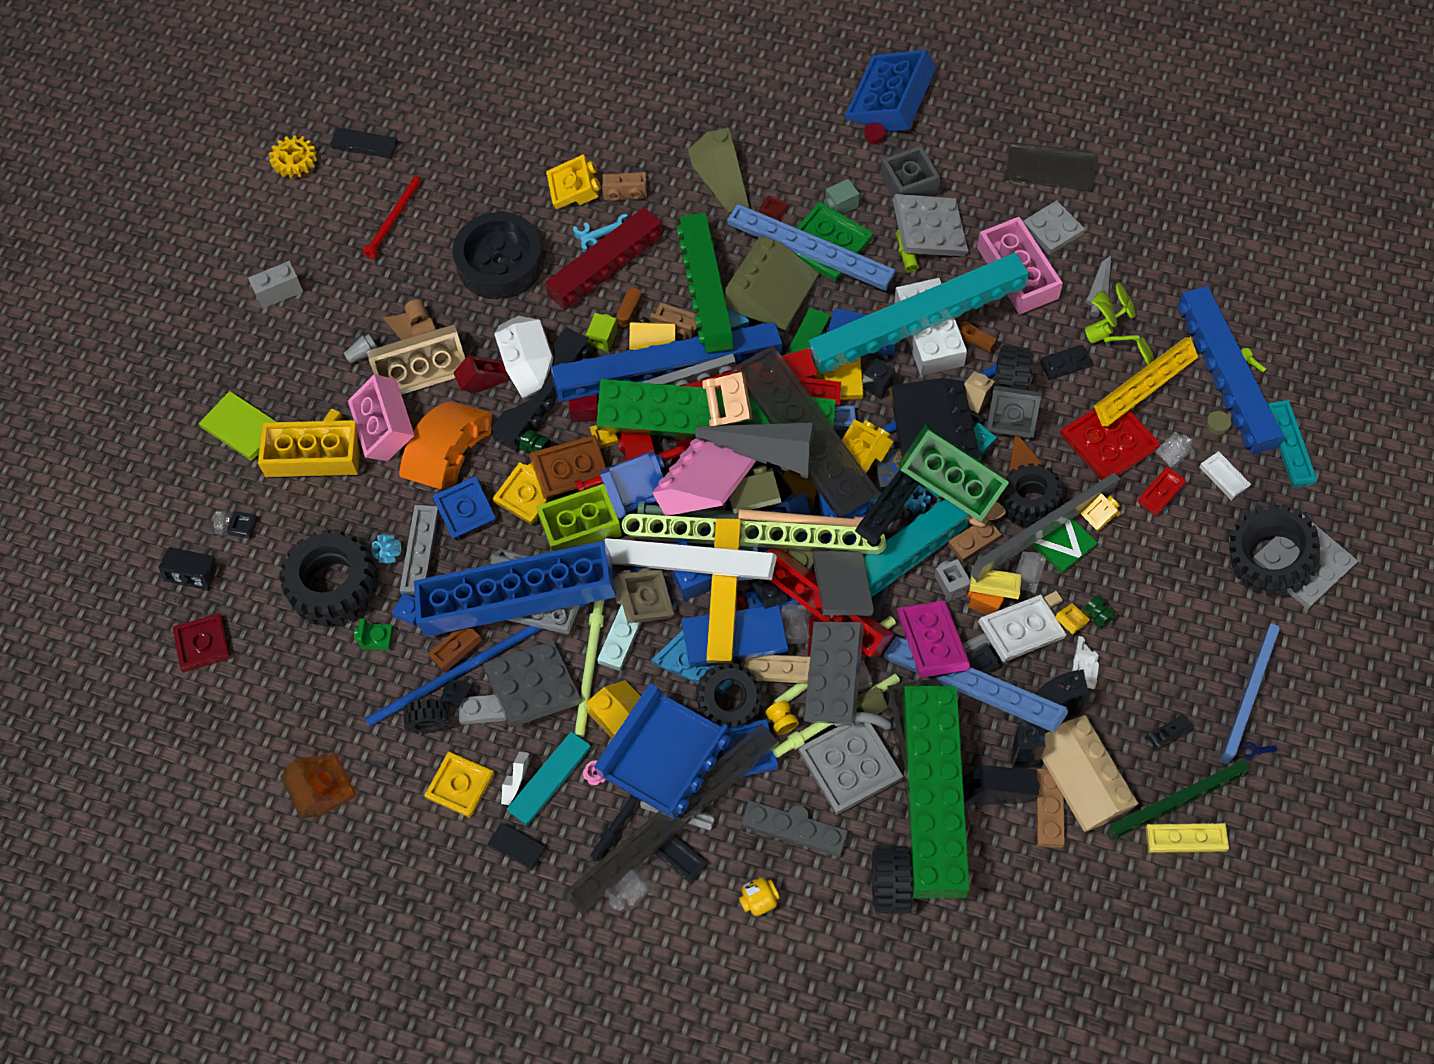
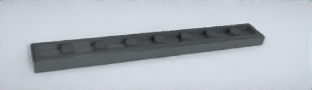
M1112 473L976 560L970 575L975 580H978L1080 514L1101 493L1105 497L1111 494L1120 478L1115 473Z

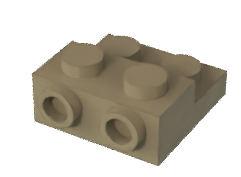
M645 568L635 573L625 570L616 574L617 577L614 578L615 598L617 604L623 605L627 624L668 619L674 616L662 570L652 571V568Z

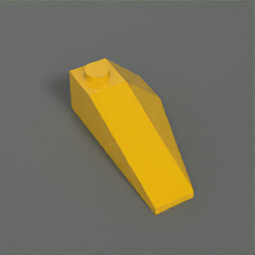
M624 680L605 686L585 704L588 714L613 739L641 696Z

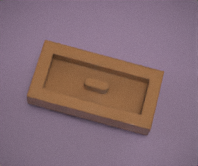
M988 520L986 526L978 527L973 525L949 540L948 546L963 563L1001 539L1002 534Z

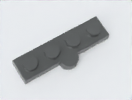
M748 801L741 823L742 828L836 857L841 856L848 830L808 819V812L802 806H793L789 812H785L753 801Z

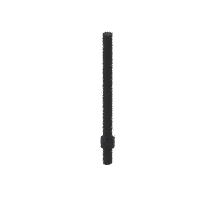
M633 795L629 797L609 828H605L599 836L600 841L589 855L592 859L598 862L608 846L613 845L617 839L616 834L640 799Z

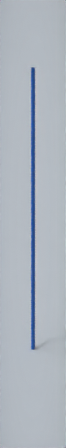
M997 363L979 374H984L988 378L995 375ZM895 421L882 427V429L888 433L896 431ZM831 457L812 468L816 475L837 463L830 460ZM777 486L779 495L784 494L781 488ZM711 527L702 528L700 535H709ZM633 567L629 570L631 573H635L645 569V567ZM588 603L580 604L579 609L587 605ZM528 626L367 716L365 718L369 727L404 708L407 703H413L414 700L422 698L450 682V680L461 676L541 631L543 628Z

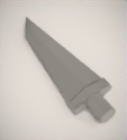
M1111 256L1101 262L1089 296L1086 299V303L1091 306L1090 315L1092 317H1098L1100 309L1091 303L1093 298L1102 290L1107 294L1109 291Z

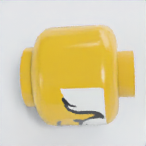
M759 877L742 886L743 896L739 897V900L745 912L750 910L754 916H760L774 909L777 906L776 900L780 897L771 879L767 881L764 877Z

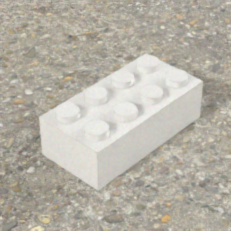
M940 278L896 287L894 303L940 285ZM955 318L945 320L936 327L931 326L924 329L915 336L910 335L907 337L920 376L962 367L965 364L967 350Z

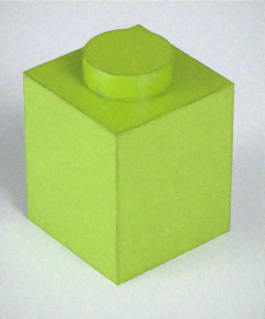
M594 314L586 332L591 348L605 352L610 351L618 331L616 318L608 314Z

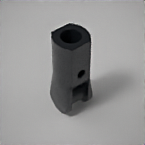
M1182 714L1164 726L1150 732L1144 739L1151 742L1153 751H1157L1190 731L1192 725L1187 717ZM1162 733L1166 739L1161 740L1158 734Z

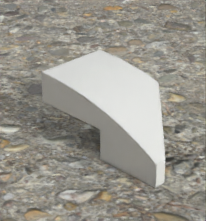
M1079 636L1072 671L1084 669L1087 688L1095 689L1099 663L1097 662L1099 655L1095 651L1092 652L1085 644V639Z
M518 753L513 763V776H507L502 784L501 804L509 805L515 797L527 770L529 753Z

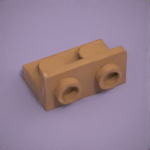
M646 172L603 174L602 190L604 200L615 201L620 199L647 198Z

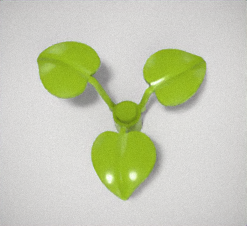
M1120 282L1116 284V292L1123 305L1122 309L1114 314V307L1108 294L1104 290L1098 292L1091 303L1101 310L1105 319L1085 327L1089 341L1093 344L1103 339L1105 343L1117 340H1135L1147 365H1149L1155 358L1144 337L1140 338L1139 335L1110 337V334L1113 333V328L1117 326V317L1126 311L1131 319L1136 316L1134 303L1124 286Z

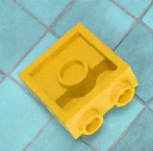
M584 154L546 171L552 203L556 209L575 201L582 205L599 197L598 190L601 189L598 179L594 177V174L597 173L596 165L592 160L589 161Z
M854 419L830 460L864 478L874 459L882 462L894 441L889 439L891 434L878 427L876 431L877 427L866 420L861 423Z

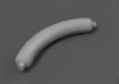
M856 712L855 722L875 724L884 730L892 728L891 722L882 716L868 712ZM831 723V725H835V726L843 725V724H832V723Z

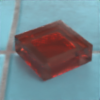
M768 195L758 212L779 221L788 208V203Z

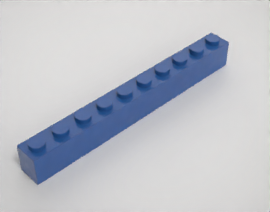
M775 322L762 323L758 326L733 330V349L706 353L704 344H699L697 336L692 339L672 341L657 346L651 345L647 348L627 350L617 354H606L602 357L582 359L572 363H561L551 367L552 380L558 402L599 394L601 379L643 382L732 353L736 366L781 357L782 342Z

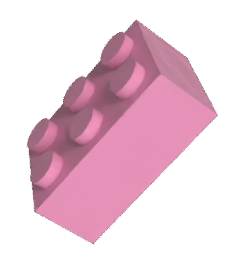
M374 374L348 400L353 419L357 423L358 436L366 458L389 461L415 436L396 379Z

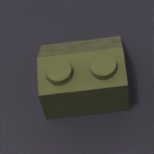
M767 466L753 468V472L746 474L729 496L734 514L738 513L739 509L752 510L781 503L772 468L767 469Z

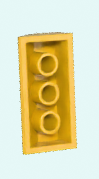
M356 420L263 423L258 465L265 477L358 475L360 454Z

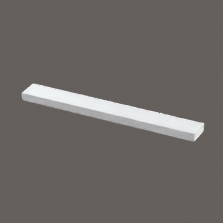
M605 538V543L611 554L612 564L772 580L777 558L774 553Z

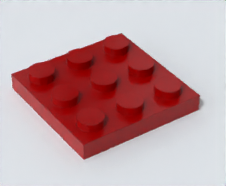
M1094 408L1061 429L1060 435L1100 480H1103L1112 473L1119 476L1159 450L1161 446L1160 442L1130 410L1109 426H1102Z

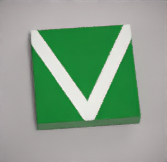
M1071 519L1033 543L1032 546L1062 574L1095 548L1097 542L1076 521Z

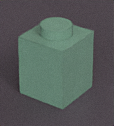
M846 179L826 189L824 204L843 215L859 207V192L850 180Z

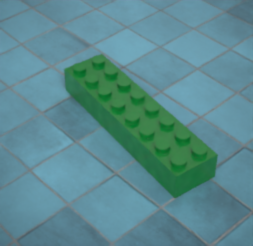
M905 686L903 692L909 842L913 869V899L966 898L969 892L957 686Z

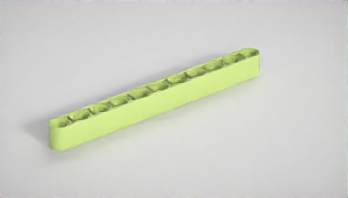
M629 514L622 522L624 532L636 540L687 541V543L714 544L716 519ZM741 520L740 546L880 554L886 548V539L883 534L880 537L881 543L876 547L868 545L866 539L854 532L856 527ZM640 522L639 529L635 532H630L631 524ZM658 523H663V530L660 533H653L654 526ZM683 524L687 525V531L682 535H678L677 528ZM711 526V532L709 535H700V531L703 527ZM750 530H759L757 538L748 539V532ZM781 530L783 531V537L778 541L772 540L773 532ZM799 532L808 533L807 539L804 542L796 541L795 538ZM824 533L832 535L831 541L827 544L820 542V537ZM852 534L857 537L856 542L852 545L844 543V538Z

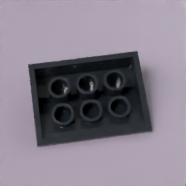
M938 378L890 386L889 391L902 458L925 424L976 458L980 457L964 381Z

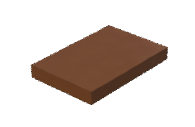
M595 435L529 454L544 499L576 490V480L581 479L584 482L600 476L599 470L606 468Z

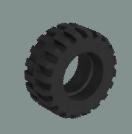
M330 530L321 531L322 534L316 535V533L309 534L308 539H300L296 542L298 546L295 549L290 548L287 552L288 559L284 558L281 567L283 570L280 571L279 579L282 582L281 588L293 610L302 619H307L309 623L315 625L319 621L322 626H330L333 622L337 626L344 624L343 620L348 618L352 621L357 618L355 614L359 611L363 613L367 609L366 603H371L375 597L373 591H376L378 587L376 580L378 574L365 545L361 541H357L355 536L351 534L345 536L343 531L335 530L334 533H331ZM331 564H342L350 568L347 579L338 588L329 592H315L309 589L313 575L321 568Z

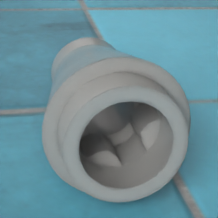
M370 334L362 335L343 353L350 364L355 361L368 357L367 351L378 348Z

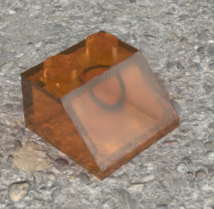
M336 754L294 759L280 776L300 819L321 816L356 796Z

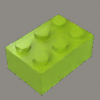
M604 484L536 506L551 552L605 541V538L615 539L622 536L620 523Z

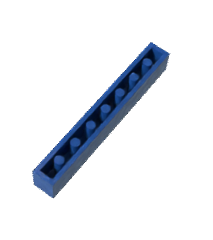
M1206 286L1183 292L1177 305L1178 312L1184 317L1187 330L1193 335L1196 348L1205 359L1206 369L1211 371L1215 387L1220 390L1224 405L1230 410L1233 416V423L1242 434L1244 446L1249 448L1252 455L1278 448L1284 435L1209 287Z

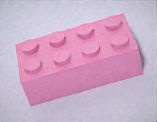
M1020 217L980 232L977 249L987 264L1016 252L1029 273L1027 286L1020 291H1013L1007 294L1019 314L1059 299L1063 283Z

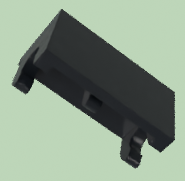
M173 547L168 548L158 567L164 582L209 591L210 584L217 571V568H212L215 562L214 556Z

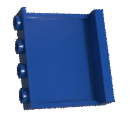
M650 683L594 768L598 776L675 820L679 814H683L689 805L688 799L692 793H696L703 783L702 778L706 771H711L714 767L719 751L721 749L724 750L729 744V729L726 724L720 727L660 693L659 687Z

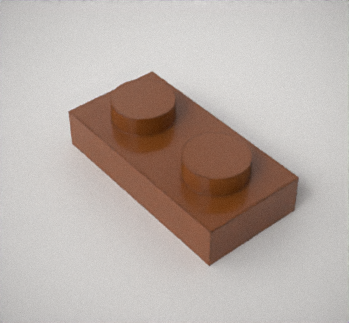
M471 627L456 630L431 650L428 656L439 668L446 672L479 644L482 639Z

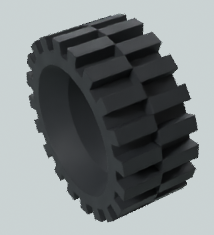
M1276 503L1269 504V509L1263 510L1262 505L1255 507L1256 513L1253 515L1250 511L1244 513V522L1240 519L1236 521V530H1231V541H1229L1232 568H1234L1236 577L1238 579L1242 578V584L1246 588L1252 584L1253 592L1258 594L1264 589L1266 590V596L1272 597L1274 591H1280V596L1287 595V589L1292 588L1294 593L1299 591L1301 582L1307 586L1311 582L1310 575H1316L1318 571L1317 565L1320 564L1318 530L1315 525L1312 526V520L1308 515L1302 519L1301 510L1296 508L1292 513L1290 512V505L1285 504L1282 505V509H1276ZM1271 536L1288 538L1297 545L1300 551L1292 564L1275 570L1259 566L1253 561L1250 554L1256 543Z

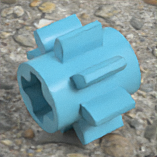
M377 535L378 541H374L371 546L373 557L378 559L379 563L396 562L395 556H399L401 553L400 541L394 539V535Z

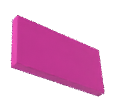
M945 600L897 608V615L919 678L969 670L968 658Z

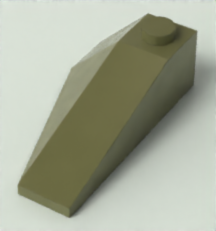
M729 128L707 132L688 149L693 170L701 176L703 183L715 194V198L728 215L732 213L737 204L749 208Z

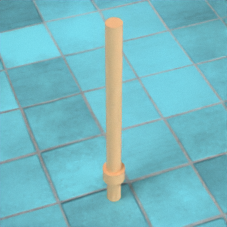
M738 510V519L796 524L857 527L864 518L854 517V519Z

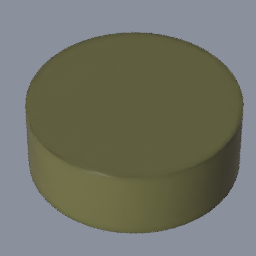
M1222 411L1212 412L1206 421L1208 431L1215 435L1225 434L1231 426L1229 415Z

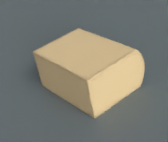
M1057 591L1044 597L1049 608L1062 602V598Z

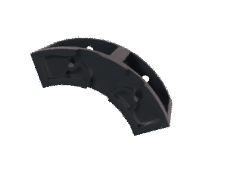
M1084 669L1067 672L1053 678L1044 684L1035 695L1066 707L1068 713L1065 718L1079 715L1088 695ZM1062 684L1063 688H1059L1057 685ZM1021 719L1011 750L1012 768L1038 767L1046 747L1045 732L1047 729Z

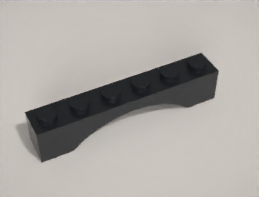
M566 327L554 343L555 359L553 366L588 359L592 352L589 338ZM552 371L544 386L533 397L515 408L503 411L491 427L494 441L517 452L525 432L539 427L542 417L547 411L552 409L557 398L552 380Z

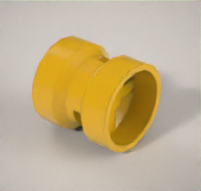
M787 700L779 701L766 710L767 717L774 722L773 728L777 735L786 734L799 725L797 717L790 712L791 706Z

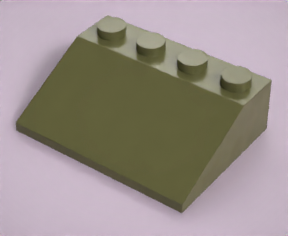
M759 236L726 287V308L767 324L775 322L776 327L787 330L817 280L819 273L781 242Z

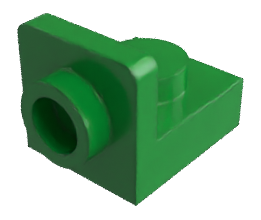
M360 618L359 626H356L354 630V639L362 650L390 651L394 628L392 625L368 624L365 618Z

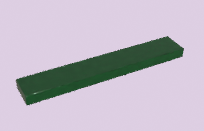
M1243 759L1110 825L1106 834L1110 841H1114L1243 777L1249 765Z

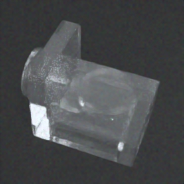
M1175 431L1155 452L1173 469L1189 453L1192 455L1195 452L1191 446L1194 443L1184 433L1180 436Z

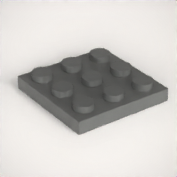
M554 641L483 663L484 671L510 728L581 704V698Z

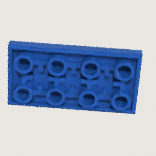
M779 605L767 609L758 607L736 611L733 660L788 652ZM710 615L681 619L689 667L713 664L707 662Z

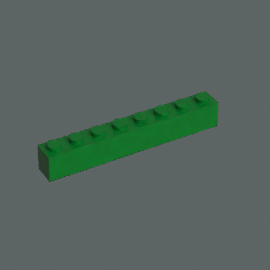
M706 213L680 216L677 234L678 239L682 238L679 242L681 253H685L682 254L684 268L688 267V269H685L687 282H691V284H688L690 298H695L691 299L693 313H698L695 315L696 328H701V330H698L699 344H704L706 353L733 349L732 330Z

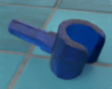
M1252 742L1244 743L1241 748L1242 750L1251 749L1253 751L1252 754L1244 755V759L1247 761L1253 760L1258 754L1277 752L1276 745L1256 747Z

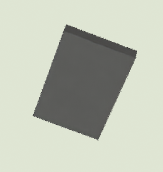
M814 551L812 558L823 615L872 616L874 609L862 552Z

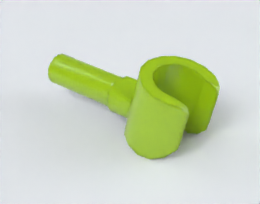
M1249 348L1241 349L1245 360L1264 373L1267 368L1253 358L1252 351Z

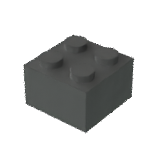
M922 146L882 159L880 176L892 197L895 194L916 196L938 194L940 176Z

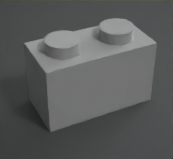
M290 261L248 277L262 309L303 293Z

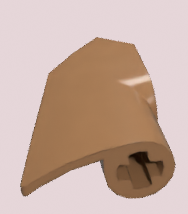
M419 299L411 300L405 305L406 313L383 317L384 321L401 341L436 330L423 301Z

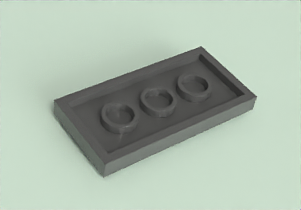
M814 622L804 721L808 723L855 724L864 624L861 622Z

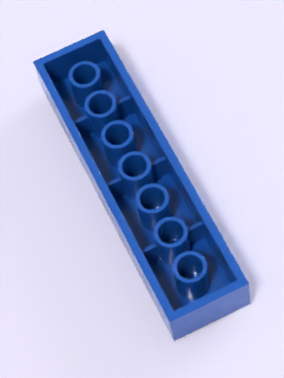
M605 541L414 581L416 624L426 637L616 597L611 554Z

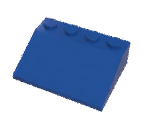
M917 50L872 55L846 111L845 118L866 125L880 123L888 131L909 130L936 70L928 51Z

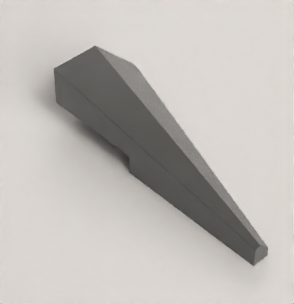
M813 423L696 427V439L698 440L703 438L713 442L717 447L722 445L731 448L734 453L765 464L769 462L781 467V470L787 472L788 470L795 471L804 478L809 476L811 449L814 438Z

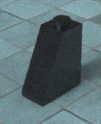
M981 765L962 777L964 806L1027 803L1039 796L1040 784L1037 779V771Z

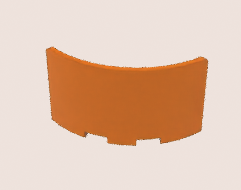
M453 401L444 402L433 408L421 419L413 431L415 436L407 442L401 460L400 477L440 490L457 485L460 468L465 459L463 456L465 450L468 447L472 448L482 438L491 435L492 412Z

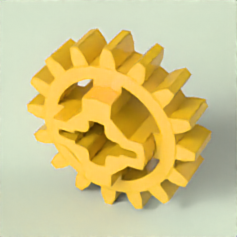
M296 135L290 140L286 136L285 141L278 140V146H272L273 152L269 153L272 168H274L276 173L280 172L282 177H285L287 174H289L290 178H293L294 174L301 177V172L309 173L308 167L314 168L313 161H317L315 155L317 153L314 146H312L310 140L305 141L303 136L299 140Z

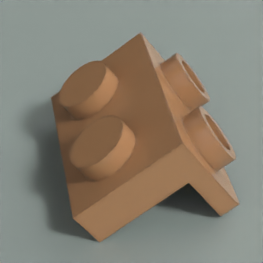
M660 303L656 313H651L650 323H675L676 338L679 340L692 339L699 329L696 328L695 313Z

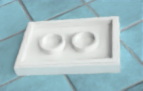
M1042 595L983 616L978 621L1003 662L1062 640L1067 635L1060 623L1055 619V615Z

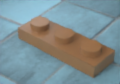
M1037 769V779L1040 784L1039 796L1036 797L1037 846L1063 848L1064 797L1049 770Z

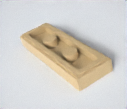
M765 655L741 659L740 666L749 669L748 671L756 676V681L808 683L810 657Z

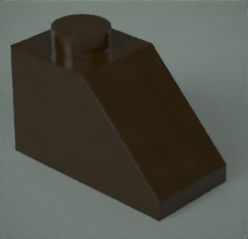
M810 466L808 478L801 477L800 473L792 470L782 474L776 482L784 495L806 494L811 514L818 485L814 469Z

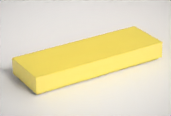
M1226 823L1147 824L1145 827L1148 852L1228 851L1229 849Z

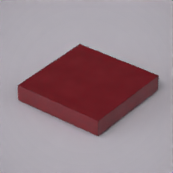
M221 613L173 626L180 670L183 673L231 659Z

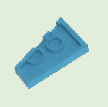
M683 630L651 660V664L697 684L700 682L698 681L709 668L725 664L713 663L689 667ZM721 681L716 686L715 691L723 694L734 681Z

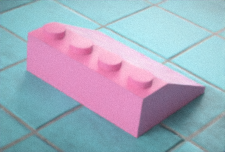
M695 438L690 442L688 449L680 455V459L676 464L669 468L667 475L659 480L658 486L652 493L665 516L722 506L756 460L734 453L731 448L722 445L717 447L711 441Z

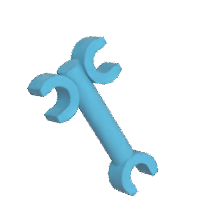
M623 214L618 218V222L590 232V226L586 222L584 223V231H578L576 226L573 227L575 237L581 241L583 253L587 251L588 246H593L597 243L596 239L608 235L628 219V215Z

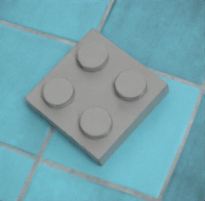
M1057 200L1023 221L1034 240L1049 255L1082 236L1085 231L1081 224Z

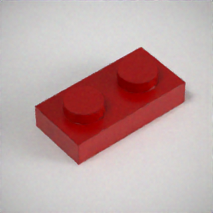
M795 377L793 396L835 399V406L840 405L841 382Z
M1166 467L1139 497L1137 503L1157 516L1184 486L1186 479L1169 467Z

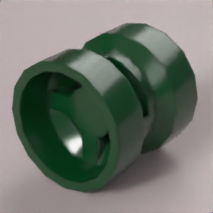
M529 429L523 435L519 448L526 453L535 452L551 447L552 442L549 438L545 436L540 437L537 432Z
M1101 595L1090 600L1082 610L1087 617H1093L1094 625L1098 629L1107 626L1117 615V612L1112 607L1105 606L1106 601Z

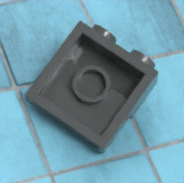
M994 386L987 430L998 435L1010 434L1017 435L1020 438H1033L1041 401V392Z

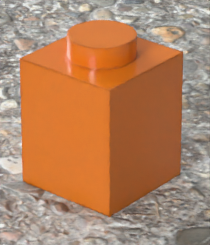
M969 591L967 595L970 598L969 608L985 615L999 611L1005 599L1002 596Z

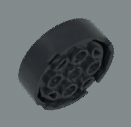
M492 212L480 215L462 227L453 243V258L459 279L470 292L486 299L497 300V297L509 295L512 298L522 294L535 284L543 270V252L537 230L528 220L513 213ZM505 257V261L502 263L494 262V259Z

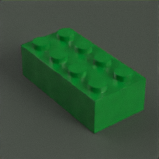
M926 424L898 464L901 471L980 522H982L1009 483L1003 474Z

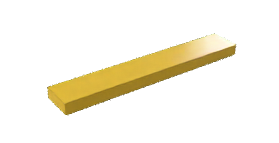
M1191 337L1183 338L1095 404L1094 408L1101 425L1109 426L1196 360L1198 354Z
M716 519L714 548L740 550L741 520ZM712 574L707 646L708 663H733L737 576Z

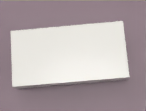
M1219 451L1202 462L1199 467L1231 501L1251 486L1243 475Z

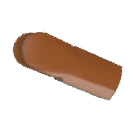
M628 288L617 312V325L621 328H626L630 325L633 313H635L642 297V291L637 288Z
M966 321L961 322L959 332L964 342L973 344L989 353L993 351L998 340L997 338L977 329Z

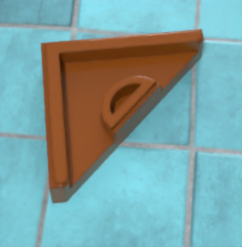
M1017 435L1014 437L1008 475H1010L1012 469L1018 470L1020 465L1026 467L1028 463H1033L1034 466L1042 464Z

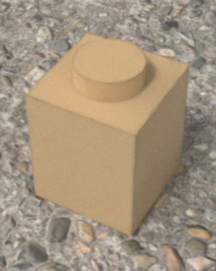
M975 371L964 385L970 410L979 413L986 405L995 381Z

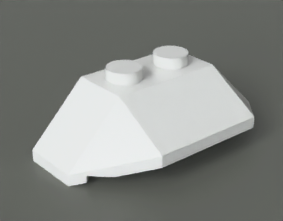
M516 316L499 325L495 332V337L506 371L521 397L525 400L535 395L544 386L554 357L542 322L539 319Z

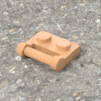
M743 372L702 381L703 389H706L711 416V420H709L710 426H728L753 419L745 374ZM717 387H721L726 413V417L720 418L715 390Z

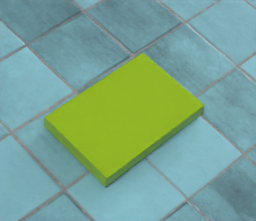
M229 391L199 422V425L202 429L252 461L260 451L263 423H276V421Z

